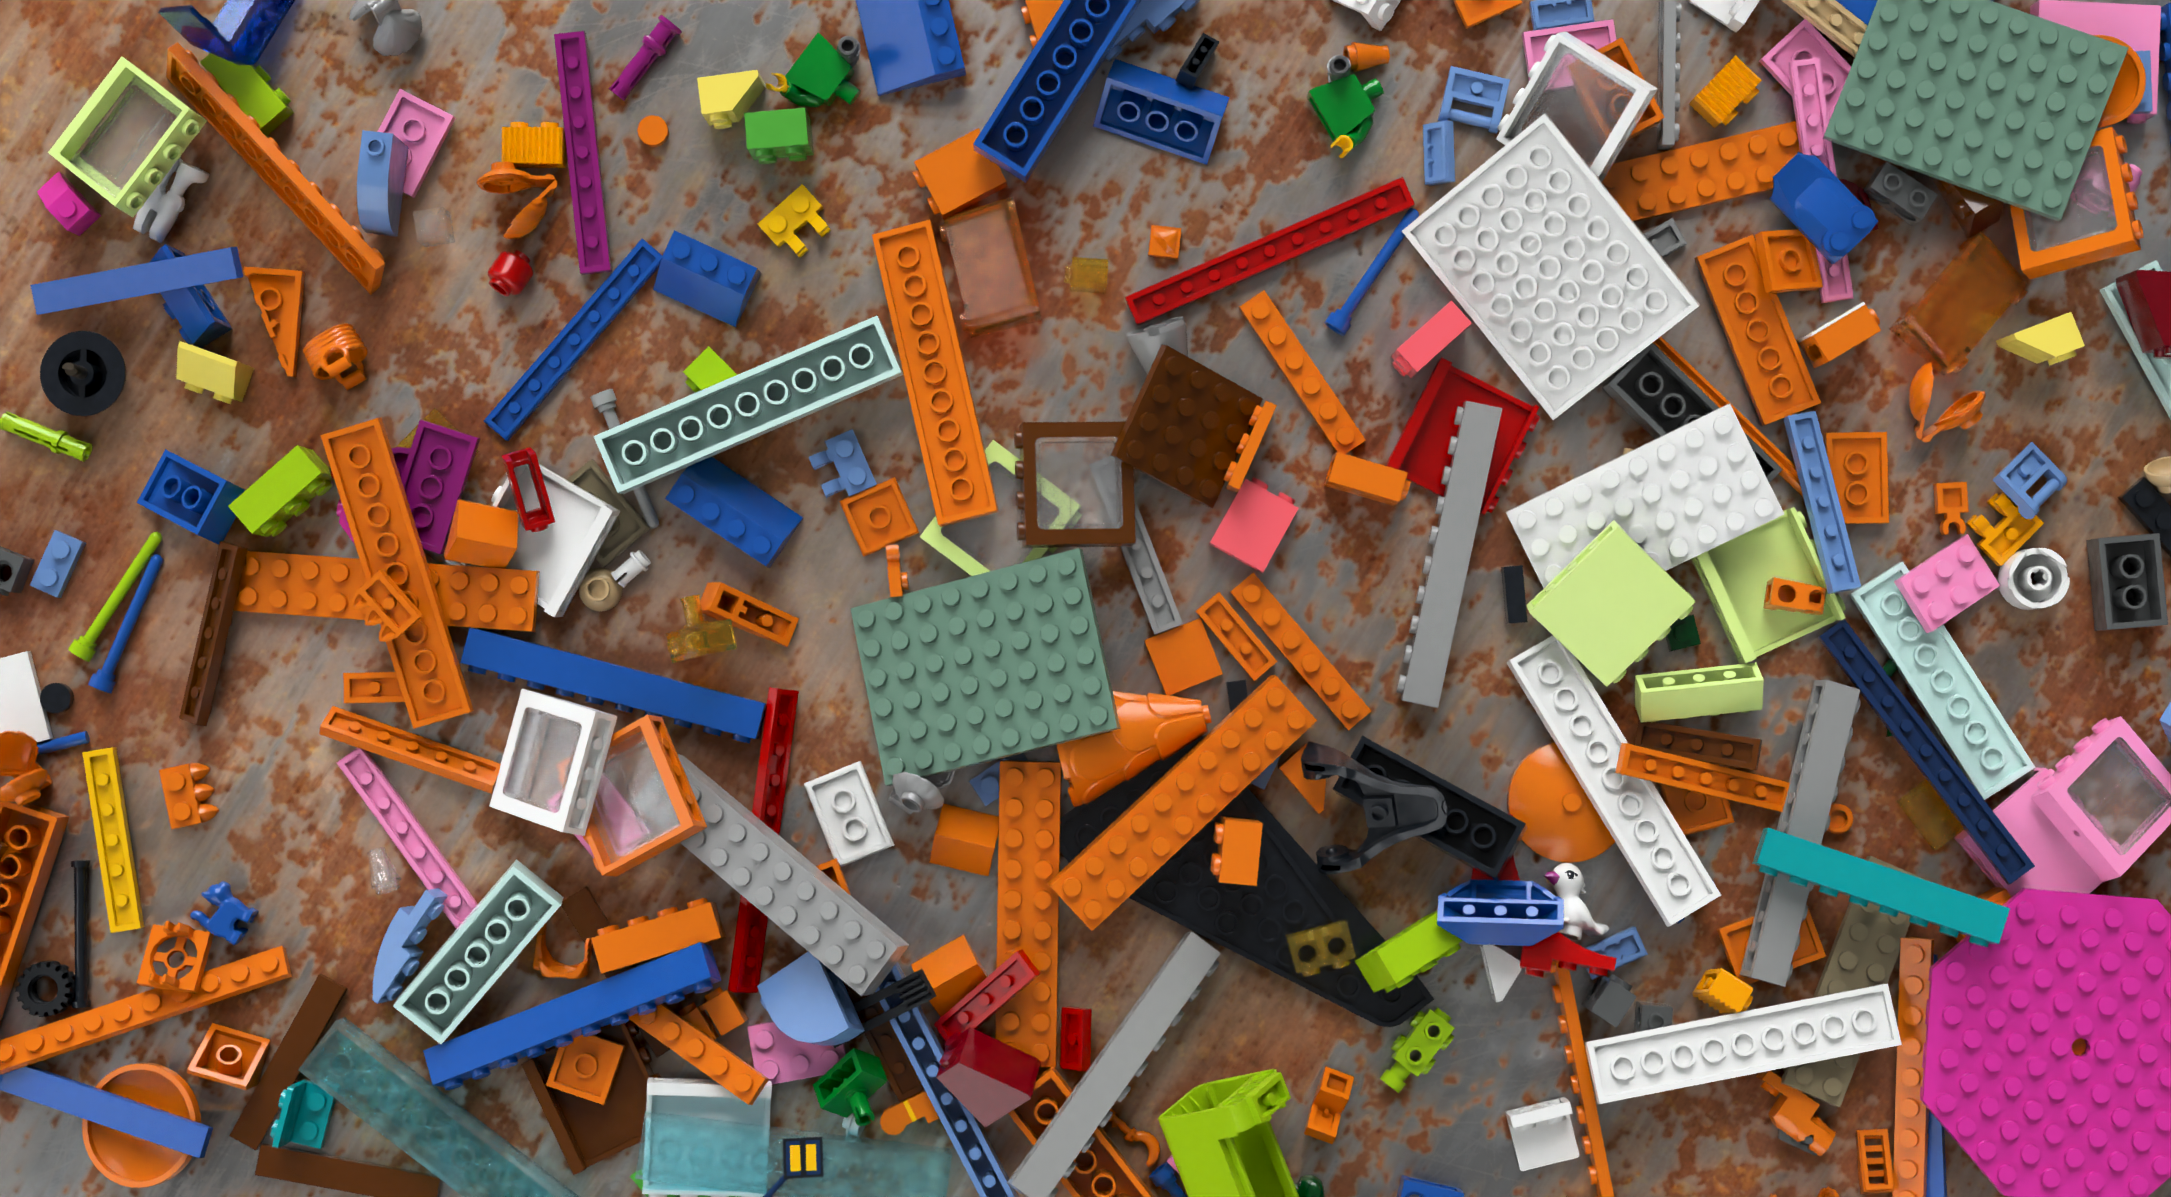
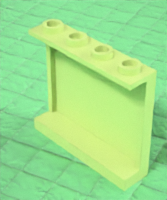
M1795 507L1783 511L1784 515L1691 559L1739 664L1755 660L1766 652L1837 620L1846 618L1843 613L1846 607L1840 595H1835V593L1828 594L1821 564L1817 557L1818 552L1814 539H1809L1805 528H1807L1805 517L1801 511L1797 512ZM1775 577L1825 588L1826 596L1823 614L1811 615L1797 611L1764 609L1767 581Z
M1613 520L1526 606L1529 613L1608 687L1612 682H1619L1625 676L1626 668L1634 661L1639 662L1649 651L1648 647L1655 640L1660 641L1665 638L1671 631L1670 626L1678 618L1682 620L1687 617L1693 610L1692 605L1696 601L1689 592H1686Z

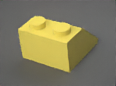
M758 70L697 78L701 113L709 126L714 125L715 129L730 128L732 123L739 122L743 118L744 113L749 110L765 89V83Z
M2072 312L1996 340L2000 348L2036 364L2047 360L2049 366L2077 356L2075 350L2085 346Z
M179 341L176 379L186 382L185 389L202 394L204 389L215 392L214 399L231 404L232 399L240 402L243 401L254 371L253 367Z

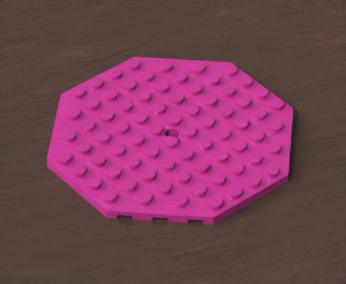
M2022 888L2002 905L2010 908L1999 944L1989 943L1988 948L1970 943V936H1966L1929 968L1928 981H1930V988L1926 1006L1925 1024L1927 1025L1926 1043H1924L1922 1068H1924L1923 1084L1920 1088V1100L1999 1193L2004 1196L2148 1197L2171 1177V915L2157 899ZM2082 1038L2086 1043L2085 1054L2075 1055L2072 1051V1044L2076 1039Z

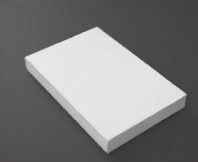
M31 651L0 658V733L4 731H21L32 736L37 743L53 739L47 712L40 702L41 689Z
M861 761L804 783L834 859H838L840 867L895 845Z

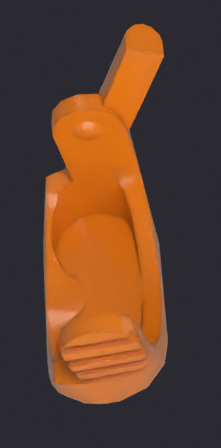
M546 922L537 933L533 969L540 970L541 975L548 978L581 979L586 977L593 950L591 938H586L585 954L582 962L575 965L560 963L550 955L547 949Z

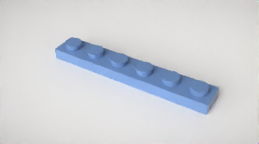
M1816 411L1789 415L1783 420L1828 594L1858 589L1861 587Z

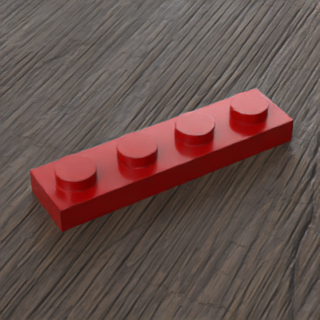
M1023 949L1017 951L938 1019L934 1026L945 1041L954 1033L959 1032L960 1034L969 1027L976 1030L1037 978L1040 972Z

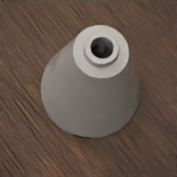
M1183 316L1162 320V323L1149 324L1127 333L1128 343L1147 375L1161 345H1168L1188 357L1186 322Z

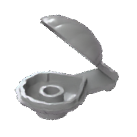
M355 0L356 2L350 10L349 20L353 19V21H356L372 10L379 24L373 38V48L381 55L398 56L406 53L418 41L422 32V19L420 14L415 12L414 9H401L398 0Z
M956 770L925 778L908 772L894 774L892 779L894 789L888 801L910 815L913 812H921L922 809H938L944 803L943 795L939 789H943L944 786L951 784Z

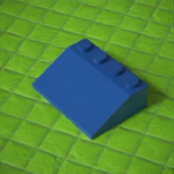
M856 0L878 96L966 75L949 0Z

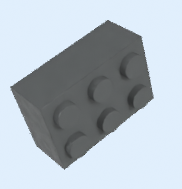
M2160 533L2086 540L2095 631L2168 625Z

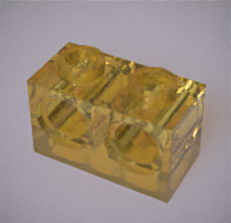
M1345 920L1285 935L1294 971L1296 973L1302 972L1303 977L1318 974L1321 972L1320 967L1331 964L1333 969L1350 965V959L1356 958L1348 924ZM1335 937L1342 938L1344 941V949L1337 954H1333L1328 950L1329 941ZM1310 945L1315 950L1314 957L1310 961H1301L1298 957L1300 948Z

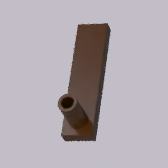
M1639 720L1634 745L1702 762L1757 771L1762 740L1658 722H1640Z

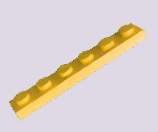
M116 747L82 752L110 933L143 928L144 921Z

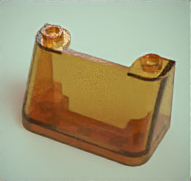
M1014 198L998 200L943 218L944 224L939 225L942 242H949L965 311L959 314L963 331L969 330L972 338L1042 321Z
M1982 231L1967 237L1957 248L1959 252L1951 258L1953 260L1918 301L1908 308L1909 310L1902 318L1898 317L1889 328L1890 331L1928 363L1932 362V366L1943 376L1948 375L1952 371L1956 374L1960 372L1969 361L1966 356L2012 303L2017 305L2028 293L2024 289L2027 285L2025 279Z

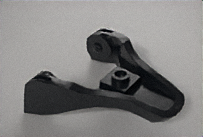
M1310 741L1306 745L1301 756L1304 778L1319 780L1338 775L1355 780L1364 794L1363 804L1367 827H1369L1367 838L1356 850L1336 844L1319 848L1316 852L1319 873L1332 875L1362 868L1384 849L1408 838L1438 830L1446 823L1447 804L1443 794L1435 787L1392 781L1373 773L1339 750Z

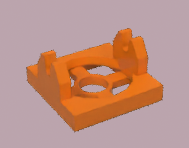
M166 921L164 926L153 924L136 983L146 987L198 993L214 935L208 931L194 930L192 927L179 922L177 925L170 921ZM177 937L174 948L170 949L167 953L157 952L158 947L164 941ZM188 939L195 945L197 957L189 956L185 951ZM176 952H182L184 954L183 964L177 968L170 967V957ZM153 963H164L168 969L167 974H163V976L158 975L155 972ZM187 966L193 967L186 976L177 979L178 972L183 971Z

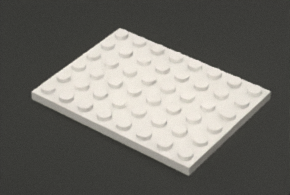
M1546 113L1402 230L1404 235L1552 420L1556 419L1700 306Z

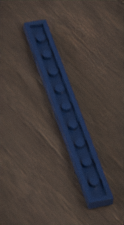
M1845 619L1839 621L1820 635L1818 639L1854 686L1860 689L1861 695L2007 885L2013 883L2035 867Z

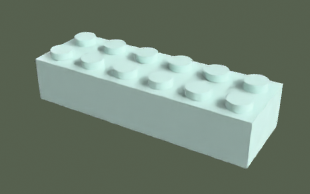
M516 859L401 993L393 1007L442 1045L561 906L564 897Z

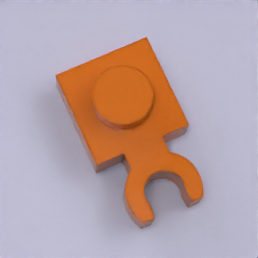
M1967 482L1933 484L1935 514H1944V519L1939 527L1941 535L1949 534L1948 526L1950 523H1954L1957 526V534H1964L1966 525L1960 518V513L1969 512Z
M886 546L890 597H901L904 594V590H909L908 573L902 572L899 546Z

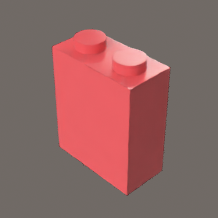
M1451 300L1391 355L1394 359L1392 362L1393 367L1403 377L1407 374L1412 378L1464 332L1472 322Z
M1253 477L1251 481L1245 479L1209 544L1256 571L1263 573L1299 508L1293 505L1295 503L1293 498L1279 492L1278 496L1267 491L1269 486L1266 483Z

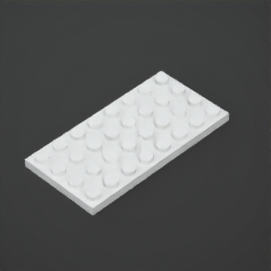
M1729 403L1506 511V514L1543 588H1545L1613 520L1655 562L1667 571L1784 515V512Z

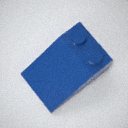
M165 449L137 503L196 535L219 545L220 541H224L236 518V515L228 505L238 498L245 489Z

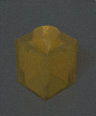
M1072 257V264L1065 266L1064 283H1070V291L1106 294L1108 259Z

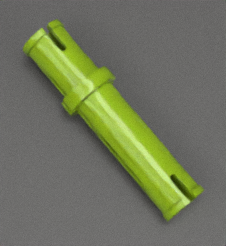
M8 411L0 419L1 430L50 448L53 453L67 454L83 462L91 454L92 444L69 436L66 431L52 430Z

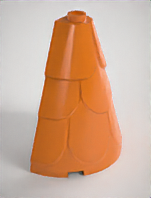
M1112 690L1121 729L1057 744L1064 779L1069 782L1068 793L1073 806L1077 807L1090 803L1123 781H1129L1160 759L1166 760L1207 733L1206 724L1212 723L1208 705L1202 706L1201 700L1156 693L1141 695Z

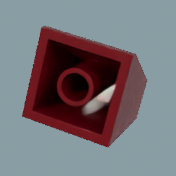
M2135 270L2116 278V287L2142 352L2154 353L2153 358L2171 359V272Z
M971 1027L960 1034L956 1032L947 1039L944 1054L939 1061L940 1067L936 1078L985 1128L1031 1099L1041 1064L1037 1058Z

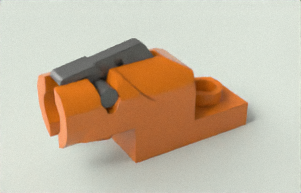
M1774 1072L1758 1073L1756 1077L1763 1081L1760 1086L1775 1097L1779 1093L1781 1094L1768 1113L1772 1123L1778 1128V1138L1814 1156H1822L1833 1142L1836 1132L1829 1128L1815 1113L1820 1104L1801 1091L1782 1084V1078Z

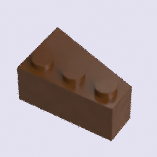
M1931 177L1968 239L2000 220L2004 202Z

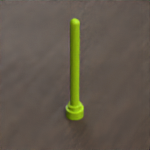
M159 532L151 533L84 636L81 635L79 639H74L68 648L71 653L90 662L96 653V650H94L97 646L95 641L162 541V535Z

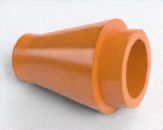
M1352 42L1351 45L1344 46L1343 56L1350 60L1353 72L1389 63L1390 53L1387 45L1379 46Z

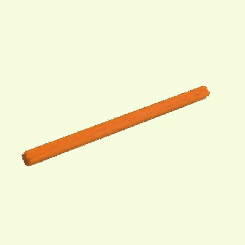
M1661 336L1653 342L1719 408L1730 403ZM1731 404L1743 431L1783 469L1779 475L1803 497L1795 465Z

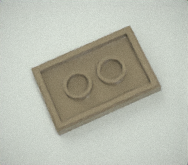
M593 459L567 479L574 485L621 511L595 557L603 567L609 565L651 529L624 495L617 493L613 482Z

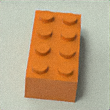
M701 898L686 903L688 909L679 911L678 907H671L658 911V918L649 920L648 916H641L628 920V927L622 929L619 928V925L598 929V936L592 937L591 940L601 974L662 957L699 942L705 944L725 938L716 902H708L707 898Z

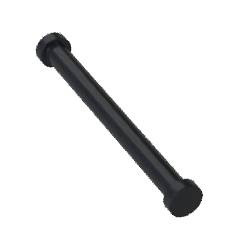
M90 860L71 861V867H74L75 1001H72V1008L91 1007V1000H88L87 867L90 866Z

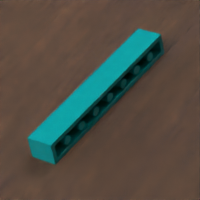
M1763 828L1752 864L1760 866L1759 872L1777 877L1779 872L1790 876L1789 882L1803 887H1807L1808 882L1820 886L1819 892L1837 897L1838 893L1850 896L1848 902L1867 907L1868 903L1880 906L1878 911L1892 917H1897L1898 913L1910 916V923L1926 928L1928 923L1940 926V933L1956 938L1961 933L1970 936V943L1988 948L1989 943L1999 944L2010 910L2008 907L1771 828Z

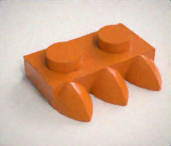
M383 569L377 571L354 593L350 603L351 610H360L369 605L371 606L365 615L364 624L366 626L385 622L379 632V641L383 642L394 640L403 635L423 616Z
M188 763L159 770L171 829L207 822L218 813L219 808L216 806L200 803L209 798L215 791V788L210 785L196 783L209 773L211 769L208 766L200 763Z

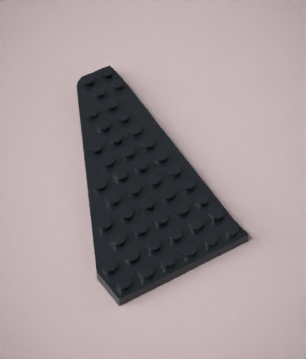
M1199 737L1166 760L1160 759L1129 781H1123L1090 803L1077 806L1061 817L1060 852L1070 863L1204 737ZM1247 787L1128 897L1378 1026H1398L1434 1000L1417 975L1413 976L1414 979L1406 985L1395 988L1386 993L1385 989L1373 992L1355 960L1385 942V939L1326 874L1319 873L1318 865ZM1221 816L1255 819L1263 823L1257 886L1220 883L1215 875L1211 873L1212 853H1218V844L1213 841L1215 822L1221 823Z

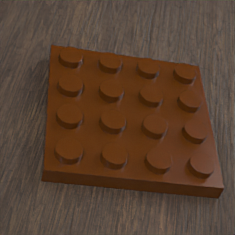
M1161 345L1110 456L1206 507L1213 508L1225 483L1223 479L1230 463L1235 461L1238 455L1236 453L1237 447L1244 433L1247 434L1250 429V425H1248L1256 406L1261 405L1263 398L1168 345Z

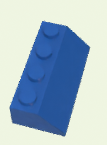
M1115 59L1106 78L1093 127L1207 165L1230 97L1198 86H1194L1191 90L1176 82L1174 78Z
M713 457L688 466L665 498L768 568H771L803 520L802 516Z

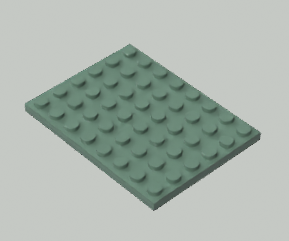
M1878 0L1823 139L2059 222L2065 211L2128 47L1990 0Z
M1080 548L903 594L901 597H892L850 608L885 786H893V775L908 772L925 778L1121 729L1083 550Z

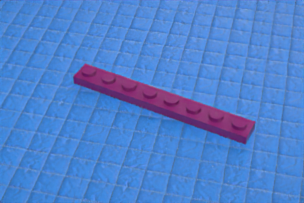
M585 31L554 34L580 274L612 272Z

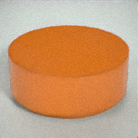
M655 115L647 116L638 125V136L645 145L658 147L667 141L669 128L661 117Z
M1831 804L1829 812L1830 825L1827 832L1843 834L1851 828L1853 814L1845 805Z

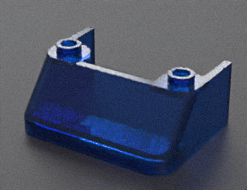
M227 0L213 23L203 17L192 5L164 7L158 13L191 45L234 64L245 66L253 65L259 60L295 0Z

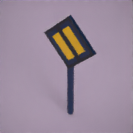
M822 1137L783 1139L784 1174L763 1197H772L787 1179L824 1177Z

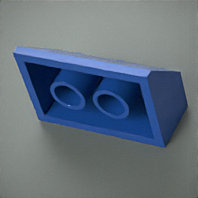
M674 230L661 258L653 290L736 328L761 272L750 264Z
M165 244L158 250L150 262L186 255ZM205 285L160 292L166 301L163 304L165 311L172 319L176 318L182 327L179 329V332L188 344L203 348L232 329Z

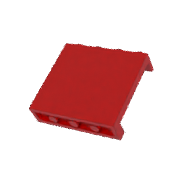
M1441 357L1428 379L1385 466L1408 472L1407 480L1443 497L1446 485L1441 484L1442 474L1445 466L1450 467L1452 455L1447 454L1451 436H1457L1459 425L1454 424L1457 407H1463L1465 401L1502 408L1479 515L1482 517L1486 512L1492 513L1500 498L1495 494L1500 484L1506 486L1513 473V470L1509 467L1514 457L1517 459L1521 457L1527 444L1523 439L1527 431L1533 432L1540 419V416L1536 414L1540 406H1531L1452 366V362Z

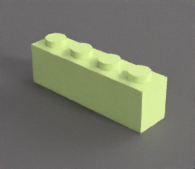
M1756 662L1635 675L1634 705L1640 722L1688 719L1690 717L1707 715L1717 716L1736 712L1747 713L1762 710L1764 679Z

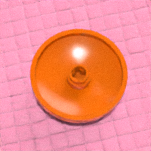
M1555 742L1535 749L1522 760L1514 771L1509 783L1507 810L1508 814H1512L1516 819L1526 823L1527 830L1521 841L1528 848L1547 859L1573 863L1592 859L1605 852L1615 843V840Z
M153 1063L122 1066L110 1072L95 1086L101 1090L201 1123L200 1108L194 1092L179 1074L165 1066ZM82 1118V1136L89 1158L105 1177L119 1185L143 1188L162 1184L179 1174L193 1157Z

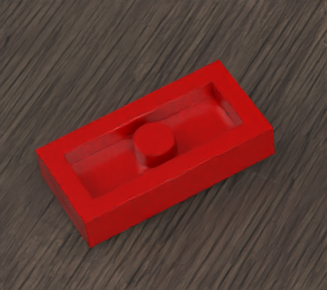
M1072 1006L1062 1007L1060 1068L1087 1071L1091 1066L1092 1009Z

